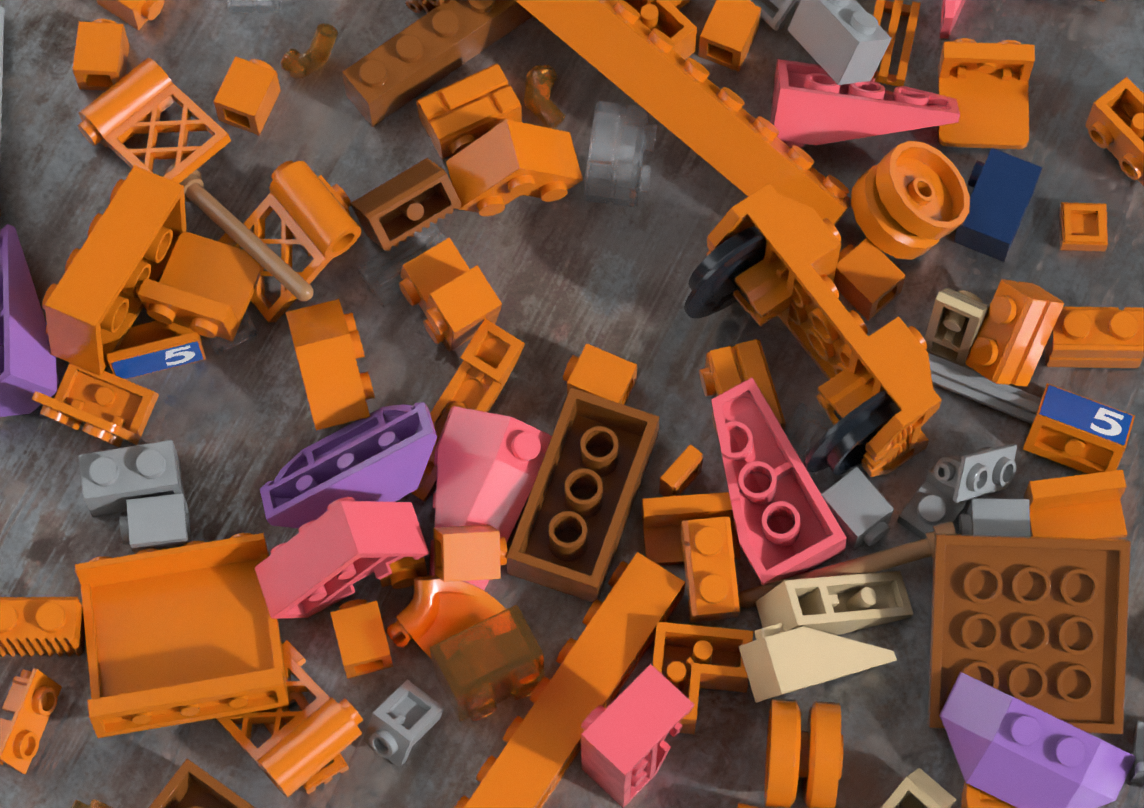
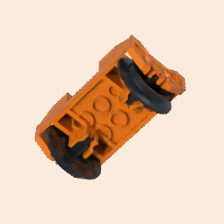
M768 183L733 206L707 236V247L710 251L706 253L707 257L697 266L689 279L688 284L692 291L685 302L684 310L690 318H703L738 301L759 326H762L778 315L828 379L827 382L818 387L817 390L820 394L816 396V399L824 408L834 426L808 453L804 461L807 471L817 472L829 467L835 475H840L862 465L870 477L891 473L927 448L929 439L922 432L921 427L940 408L942 399L933 389L926 341L914 326L907 327L899 316L870 336H867L868 329L863 319L854 310L847 311L838 299L839 292L833 283L841 247V236L837 228L829 219L825 218L822 220L813 208L778 194L773 186Z

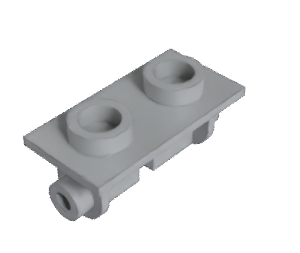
M1013 443L997 448L983 447L976 453L961 456L960 459L951 456L942 457L934 467V476L942 484L955 489L954 502L1008 489L1009 483L1012 481L1016 471L1014 459L1017 444Z

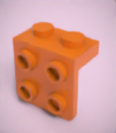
M960 38L952 42L944 41L938 64V94L957 100L960 117L958 123L938 126V141L941 145L945 147L1023 149L1027 146L1029 141V78L1035 62V45L1022 44L1016 40H1003L998 43H977L973 39Z
M184 232L177 239L160 281L157 282L144 278L137 294L151 318L166 324L174 322L190 327L191 330L197 331L198 334L205 337L215 338L217 336L233 342L264 267L243 249L190 232Z
M69 363L54 398L35 391L31 400L43 405L40 414L76 430H79L81 423H85L83 432L120 448L123 440L138 445L159 394L109 372L103 371L100 376Z

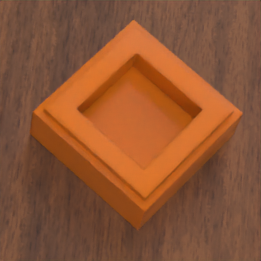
M1061 202L1059 207L1060 250L1105 252L1108 246L1107 204Z
M690 444L660 477L659 493L664 497L680 496L702 472L703 454Z

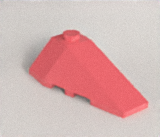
M777 59L770 122L779 131L777 137L789 147L795 145L801 148L805 144L822 145L958 123L960 112L955 98L907 86H898L892 92L885 90L883 85L876 83L875 78L866 82L838 85L820 65Z
M750 378L711 399L739 545L762 585L806 573L844 552L846 548L844 532L754 379Z
M452 407L435 448L434 466H437V481L432 509H435L434 528L491 525L500 531V537H505L507 543L534 486L552 436L511 416ZM434 539L431 540L429 575H435ZM472 580L467 582L485 590L489 580Z

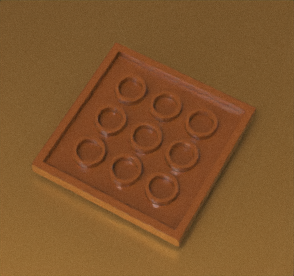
M934 533L928 697L929 728H944L940 713L959 673L962 672L1087 733L1123 734L1131 541L1122 539Z

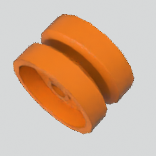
M907 141L897 145L882 158L879 164L872 166L858 178L852 188L851 206L856 222L865 236L875 246L897 259L913 260L925 254L938 243L940 238L950 234L964 222L970 209V196L965 180L954 163L940 150L924 142Z
M771 698L765 758V806L790 808L796 799L798 778H804V801L808 808H835L838 780L841 779L843 765L840 703L815 701L809 709L807 730L801 731V709L796 700Z

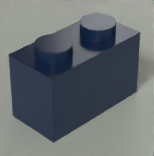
M991 148L986 162L977 160L967 183L968 186L974 188L970 197V209L964 222L957 228L954 243L1004 262L1037 186L1043 167Z

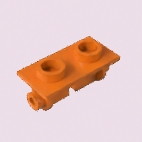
M33 668L32 672L23 669L19 677L14 676L12 686L2 707L3 710L13 713L14 716L12 721L0 718V765L3 766L5 763L26 775L32 758L37 753L39 741L49 717L57 705V699L62 689L61 685Z

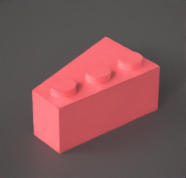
M353 497L341 498L330 503L327 507L328 511L318 519L302 525L298 529L299 533L288 542L272 548L270 551L271 555L254 567L271 619L308 618L356 593L353 584L372 573H375L376 579H382L392 574L389 564L403 557H413V559L418 560L429 554L412 502L355 501Z
M650 664L606 709L599 705L583 721L581 727L585 731L581 734V769L624 808L657 774L671 748L664 741L667 734L669 733L675 737L680 732L682 725L679 721L692 710L694 704Z

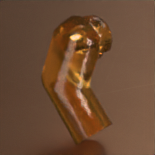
M319 24L315 30L310 47L303 54L297 49H290L281 59V68L290 72V77L303 79L325 65L329 60L338 36L337 29L329 24Z
M536 65L526 75L524 103L545 127L556 129L566 117L550 100L551 88L554 87V82L558 80L557 73L550 65Z

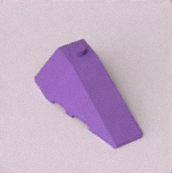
M9 224L0 230V417L30 414L41 405L31 400L34 392L37 391L53 397L57 392L59 377L56 372V357L51 355L49 336L46 334L47 324L16 228Z

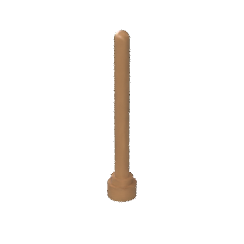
M175 163L166 170L164 175L175 167ZM197 169L179 183L184 186L186 202L192 201L297 299L308 301L312 298L314 293L312 286L203 188L202 175Z
M952 521L933 526L932 532L925 533V539L795 575L770 584L743 590L738 594L739 605L745 609L756 607L755 602L784 580L875 573L927 557H932V560H934V533L956 534V530Z

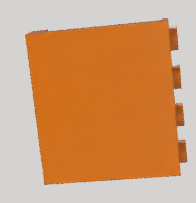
M238 533L229 539L211 542L191 541L181 547L163 550L149 548L140 550L133 555L115 558L100 556L91 559L89 562L75 564V571L81 585L91 699L87 700L88 713L97 738L290 706L278 619H271L254 568L270 556L264 533Z

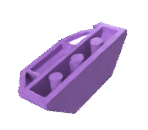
M419 402L413 406L401 404L381 407L370 413V417L357 420L302 449L280 470L274 481H268L260 488L266 520L272 526L300 528L305 523L318 519L328 511L327 507L330 503L341 498L353 497L355 501L395 502L417 490L437 439L427 405L424 402Z
M962 672L959 673L940 713L941 721L946 729L964 781L1017 808H1098L1116 800L1136 756Z

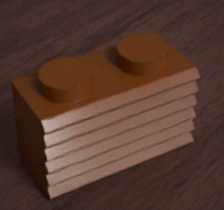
M427 157L351 202V207L366 236L382 249L390 251L392 245L398 247L399 241L406 242L407 236L414 237L415 232L421 233L422 228H429L431 222L437 224L438 218L444 219L446 213L452 214L454 209L460 210L461 201L445 170Z

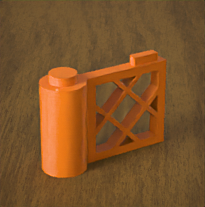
M149 57L78 113L82 122L77 126L87 141L93 146L101 143L104 147H109L131 168L135 165L153 173L154 160L176 159L175 167L163 177L178 184L231 142L229 134L171 81L165 71ZM174 102H177L183 108L181 120L160 121L161 113ZM208 131L213 136L201 146H187L189 132ZM180 132L178 147L156 148L158 133ZM149 133L147 148L128 149L123 145L135 134Z
M289 160L274 170L271 175L270 193L243 224L265 244H281V259L291 268L293 244H302L314 259L302 272L297 273L310 284L333 258L344 253L357 241L362 231L360 226L305 161L293 162ZM273 210L282 220L281 239H265V219ZM227 233L218 241L241 248ZM264 268L251 297V302L268 322H276L297 298L281 284V296L272 305L264 295L265 276L272 275L265 271Z
M286 640L281 645L288 694L293 691L309 692L315 700L302 711L287 712V706L277 708V712H250L215 719L262 769L277 789L288 798L362 735L358 725L363 719L345 698L338 703L316 684L301 668L307 662L305 658ZM292 675H293L298 681H291ZM275 723L273 736L257 748L250 741L252 724ZM235 724H242V730H240Z

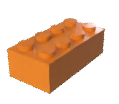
M135 165L125 180L120 179L115 184L110 196V204L103 214L98 213L93 218L89 226L88 238L81 249L75 248L71 252L63 277L58 284H51L44 295L42 308L46 314V334L49 336L51 355L101 376L108 365L106 354L115 352L144 307L137 294L144 278L157 282L160 281L178 237L182 233L187 232L183 185Z

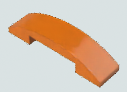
M486 318L460 358L463 359V362L430 412L437 439L418 489L411 492L425 502L436 490L437 466H434L435 448L450 409L455 406L489 413L525 345L524 342Z

